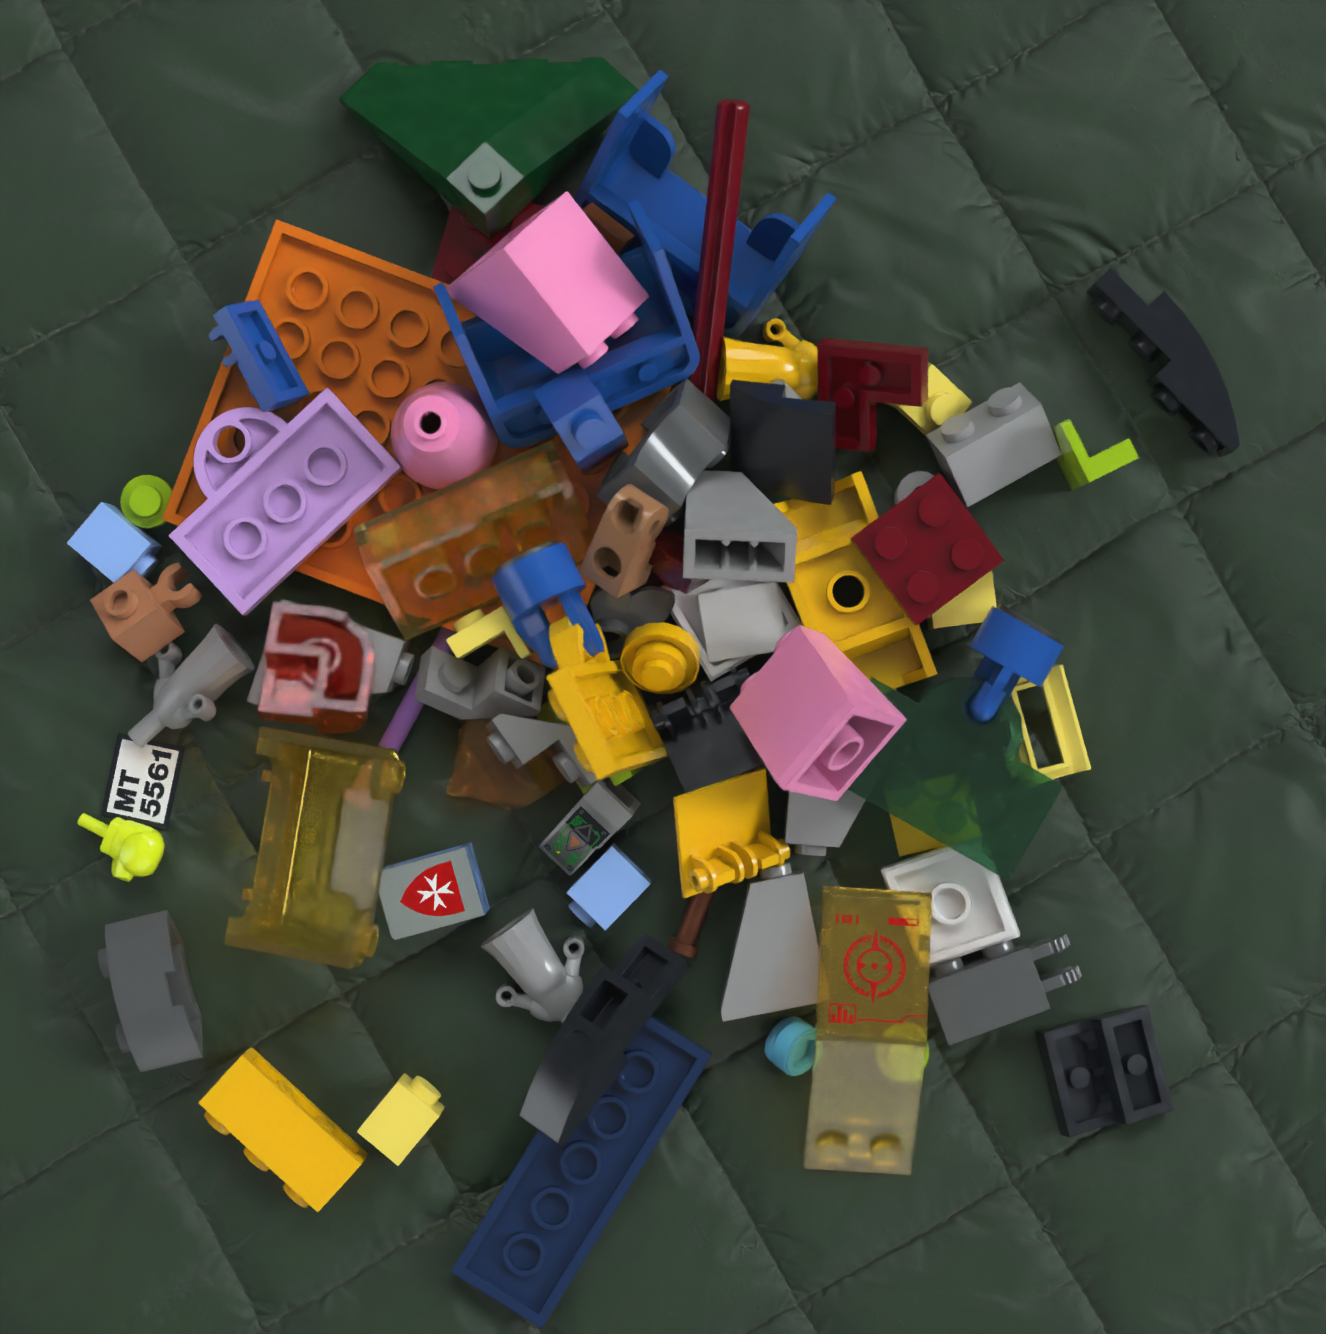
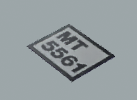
M118 733L100 816L114 819L120 817L126 821L131 820L143 825L168 830L185 747L150 740L144 747H139L132 741L129 735Z

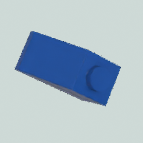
M576 364L532 392L583 474L629 446L622 429L601 394L579 364Z

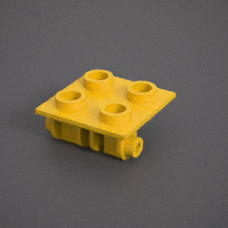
M762 767L673 797L683 898H688L701 892H714L718 886L729 882L739 883L743 881L744 877L747 879L753 878L759 872V868L765 869L773 866L779 868L790 857V848L785 843V840H777L771 836L766 768Z

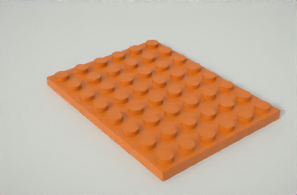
M276 219L245 302L259 299L310 394L294 405L270 410L269 412L289 423L323 390L329 388L396 460L391 445V426L399 406L411 393L432 383L451 382L466 386L479 394L433 287L443 282ZM449 294L461 323L477 316ZM229 344L227 346L223 359L229 356L232 352V349L230 348ZM221 362L163 514L162 520L179 526L208 499L201 490L194 472V451L205 427L217 416L232 409L242 407L261 409L257 400L249 392L247 382L237 364L224 366L223 362ZM672 386L611 411L628 441L629 446L622 450L628 456H630L647 433L640 424L670 393ZM442 422L435 424L430 434L436 433L440 429ZM228 428L219 435L217 447L221 455L226 458H233L243 451L245 436L239 428ZM559 434L525 448L506 446L499 439L494 458L483 476L466 487L446 491L423 486L401 470L295 571L456 632L453 624L471 612L481 608L486 616L504 606L491 579L494 576V571L499 566L515 556L541 544L557 540L559 543L566 544L578 570L580 569L607 508V505L597 497V494L607 471L618 453L583 474ZM473 575L484 581L480 590L468 585ZM581 575L586 587L579 593L588 608L596 584ZM561 603L544 611L550 624L567 616ZM506 633L488 643L491 646L501 647L518 655ZM535 651L532 655L525 658L544 665ZM559 666L549 667L557 671L560 670Z

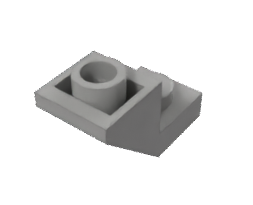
M432 646L421 656L414 699L460 720L495 718L499 714L517 717L535 716L541 710L546 668L528 659H521L519 655L501 647L477 667Z
M499 714L486 725L492 733L486 737V740L503 764L511 760L518 769L552 745L558 753L552 757L553 761L569 783L577 780L581 787L584 788L597 780L594 772L588 773L576 756L574 742L578 740L571 726L506 714Z

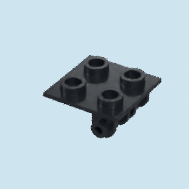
M744 663L736 668H730L729 672L712 682L709 678H706L688 686L682 691L647 705L650 718L662 739L685 793L750 772L765 765L729 708L741 694L740 689L743 683L750 677Z

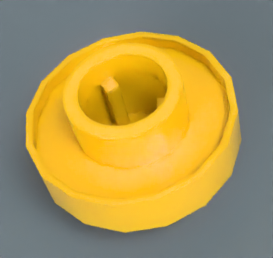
M665 622L647 623L636 627L626 636L620 657L622 672L627 679L638 688L655 694H673L686 689L695 681L701 661L700 648L693 636L679 626Z

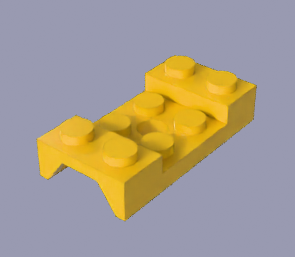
M862 471L835 482V493L831 505L793 498L775 503L774 505L797 528L794 583H786L802 626L824 633L881 693L936 675L937 671L919 624L917 626L912 624L850 540L851 537L879 518ZM843 576L856 578L863 587L862 600L858 605L851 608L839 605L832 594L834 583Z

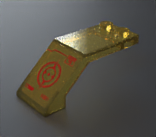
M823 886L819 922L815 1041L804 1146L805 1169L911 1175L927 1048L932 894L930 892Z

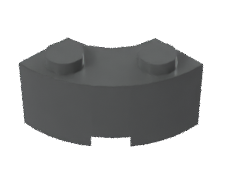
M687 378L680 382L640 424L647 433L630 456L624 451H620L616 456L597 494V497L607 506L621 488L627 484H632L669 509V515L664 527H667L683 512L686 495L698 476L706 467L711 468L716 465L728 451L729 444L727 441L731 427V418Z
M168 910L106 924V947L98 950V962L104 979H110L120 1019V1022L116 1024V1036L122 1053L132 1054L140 1072L203 1058L202 1014L195 1000L189 979L184 941Z

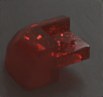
M273 602L264 649L267 662L258 708L260 719L316 725L317 733L352 732L365 726L375 673L374 643L371 642L365 629L350 619L348 613L324 606Z

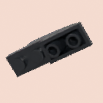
M1110 268L1086 291L1093 298L1090 305L1106 323L1113 326L1117 322L1131 336L1128 344L1141 359L1149 364L1155 360L1161 366L1146 381L1154 390L1150 394L1151 398L1166 414L1171 417L1178 414L1192 428L1188 435L1205 453L1212 455L1216 452L1220 457L1233 453L1240 446L1235 413L1218 366L1202 337L1165 291L1147 305Z
M643 933L614 970L603 965L585 988L552 1040L531 1083L519 1116L562 1147L628 1064L629 1060L623 1051L688 970L689 966L684 958Z

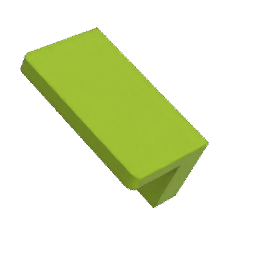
M1070 419L1052 428L1062 453L1056 460L1072 491L1139 458L1130 438L1089 458Z

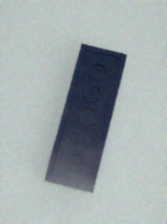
M651 1015L623 1051L629 1060L628 1064L562 1147L537 1130L451 1269L453 1274L541 1329L712 1056L711 1051Z

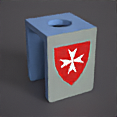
M472 842L388 865L383 870L376 872L374 876L390 935L394 940L485 915L490 909Z

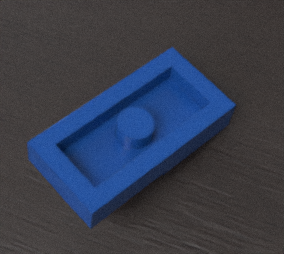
M259 299L224 306L213 315L219 326L213 328L208 337L211 342L227 340L232 352L222 362L224 366L238 365L247 382L249 392L257 400L263 412L294 405L310 394Z

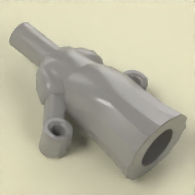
M215 623L207 636L181 663L176 671L175 665L180 663L183 656L181 649L173 642H170L157 651L155 656L158 659L160 679L156 680L154 686L153 710L128 731L129 737L139 747H144L165 727L171 729L183 728L188 726L193 718H200L203 721L211 720L216 714V707L213 702L233 683L252 672L255 668L241 644L221 625Z
M534 908L529 909L495 932L481 945L526 993H518L517 988L513 984L505 983L497 989L496 1001L502 1007L516 1006L530 1010V1014L539 1020L548 1022L561 1021L563 1024L567 1015L583 993L582 977L579 976L581 958L584 953V941L581 937L573 935L564 942L563 952L567 957L564 967L540 926ZM576 943L579 948L576 951H572L569 949V945ZM504 991H509L512 996L510 998H504L502 996V993Z

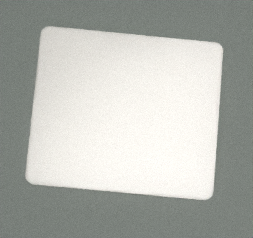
M765 582L700 593L698 595L707 656L710 662L774 652L777 642L786 634L776 582Z

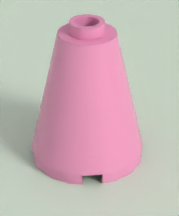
M451 382L432 383L411 393L399 406L391 426L392 450L397 462L402 466V470L411 479L423 486L445 491L466 487L483 476L494 458L499 440L480 395L466 386ZM438 422H442L440 429L436 433L430 434L433 426Z

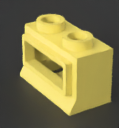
M1063 664L1054 665L1042 685V691L1062 760L1061 763L1037 768L1016 692L1037 685L1020 677L998 717L994 720L997 726L1005 724L1010 745L1003 747V755L1011 778L1019 776L1021 784L1030 786L1073 773L1091 770Z

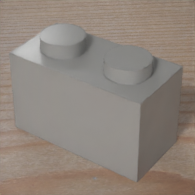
M1020 382L1012 387L996 391L987 401L964 414L948 418L942 423L941 427L926 434L948 485L967 507L1062 455L1042 404Z

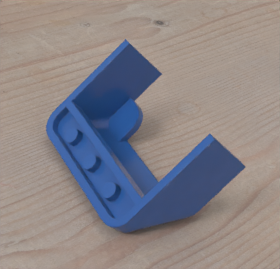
M659 70L617 112L574 200L581 209H584L590 203H594L635 235L624 253L642 246L627 205L632 201L638 200L664 248L685 312L693 318L707 197L668 169L676 151L674 138L662 123L649 115L668 78L667 74ZM828 192L801 225L789 216L781 213L765 215L753 230L739 220L736 221L723 336L728 338L738 337L751 324L801 256L837 198Z
M638 200L632 201L627 205L642 246L622 254L619 258L648 293L649 297L634 311L639 320L616 339L609 335L604 340L609 349L598 360L584 369L610 411L683 381L693 374L700 361L699 350L664 248ZM444 283L433 286L455 341L500 441L512 448H525L557 435L556 429L532 392L571 367L557 374L478 316L461 323Z

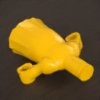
M774 318L763 325L762 333L763 338L767 342L778 341L785 347L755 344L723 336L716 393L717 399L720 401L730 399V384L732 380L771 383L774 380L783 379L802 399L810 400L818 394L817 347L811 342L798 340L786 329V325L782 320ZM771 326L776 328V335L771 333Z

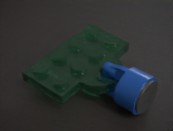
M999 604L998 608L991 607L969 647L984 655L973 676L949 677L932 686L919 703L871 676L869 679L871 683L907 720L849 786L848 790L1009 880L1063 788L1061 783L1016 758L1023 739L1022 719L1010 694L1020 677L1042 687L1064 649V646L1060 644L1062 638Z

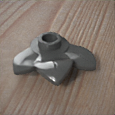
M646 586L616 598L604 589L599 588L590 601L591 617L594 624L598 622L600 624L609 657H621L626 636L636 627L647 623L664 622L674 607L675 594L662 587Z

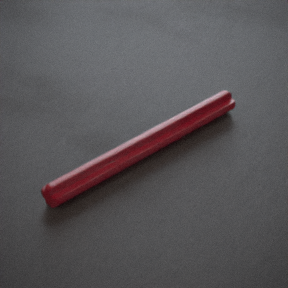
M734 98L722 99L716 108L692 333L699 350L700 361L693 374L687 378L714 404L716 402L750 109L748 102Z

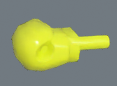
M85 813L78 819L77 824L103 837L100 851L113 858L111 873L114 877L130 882L134 876L144 877L154 873L163 856L165 847L163 837L159 831L131 820L126 821L120 817L113 819L109 825Z

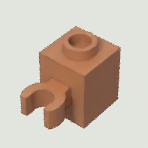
M178 562L169 565L162 571L156 585H152L133 569L90 599L112 640L140 662H143L185 632L173 610L175 608L193 606L200 600L202 594L191 583L176 591L179 583L190 576L188 570Z

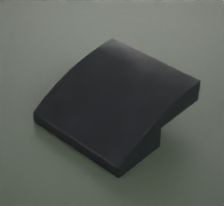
M732 380L730 384L732 472H742L757 488L797 500L831 505L835 493L836 403L786 398V385Z
M1147 1005L1106 1012L1035 1031L1060 1135L1070 1138L1110 1124L1121 1123L1127 1125L1174 1110Z

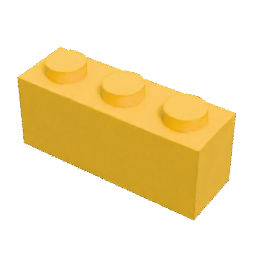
M252 1047L239 1057L198 1102L206 1110L204 1117L214 1129L223 1135L231 1133L245 1146L243 1152L252 1164L265 1172L271 1169L285 1182L283 1189L296 1204L303 1208H307L310 1205L317 1213L362 1165L368 1156V1153Z

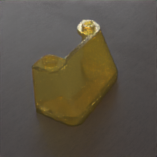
M260 726L256 754L268 756L272 763V770H263L261 781L270 782L254 885L253 887L243 888L242 899L251 902L247 906L245 915L242 918L229 917L224 945L347 969L358 967L362 964L365 957L371 958L378 944L379 928L374 924L394 796L395 793L398 794L404 784L405 762L400 761L397 750L390 747L292 727Z

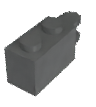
M1067 933L1054 935L1029 945H1025L1022 942L1013 944L1011 939L981 949L983 955L969 961L962 962L961 957H957L930 966L932 974L921 979L942 1036L948 1046L1051 1009L1045 993L1080 980L1082 977L1078 965H1066L1039 976L1034 961L1046 956L1059 954L1068 948L1071 944Z

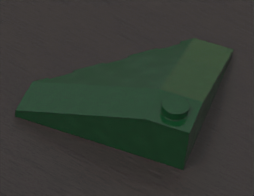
M603 57L582 58L581 62H548V58L506 59V63L473 64V60L431 61V65L399 66L398 62H377L339 100L342 105L491 240L612 124L617 112L639 89Z

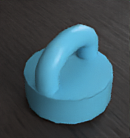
M790 1016L781 1020L770 1031L765 1042V1055L786 1074L797 1076L808 1071L816 1063L823 1047V1036L819 1030L808 1022L796 1016Z

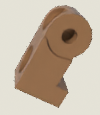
M627 484L621 488L612 498L604 512L579 569L580 574L616 598L646 584L653 567L648 562L656 545L655 540L667 521L669 509L632 484ZM610 566L619 572V575L611 576L603 568Z

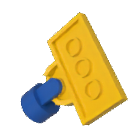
M557 540L550 541L529 549L499 566L494 571L491 581L518 635L538 654L545 666H559L560 670L546 676L552 687V690L548 692V697L557 716L564 722L568 720L578 740L574 742V750L583 768L588 773L594 772L597 780H601L654 764L669 756L650 718L647 704L639 688L632 684L622 672L620 660L610 661L599 622L594 624L579 593L586 587V584L566 544L559 543ZM561 603L567 616L550 624L544 611Z

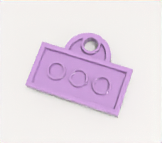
M329 388L323 390L289 423L269 411L263 412L259 408L242 407L232 409L217 416L205 427L195 447L194 472L201 490L208 499L182 522L169 537L242 615H247L403 468ZM228 428H239L245 436L243 451L233 458L222 456L217 447L219 435Z

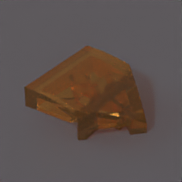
M533 716L523 717L528 719H534ZM494 718L465 719L464 726L459 729V743L446 795L459 798L468 797L501 805L502 808L511 810L515 807L525 808L567 780L553 761L552 757L556 755V752L551 745L517 769L511 760L503 764L486 740V737L492 734L486 725Z

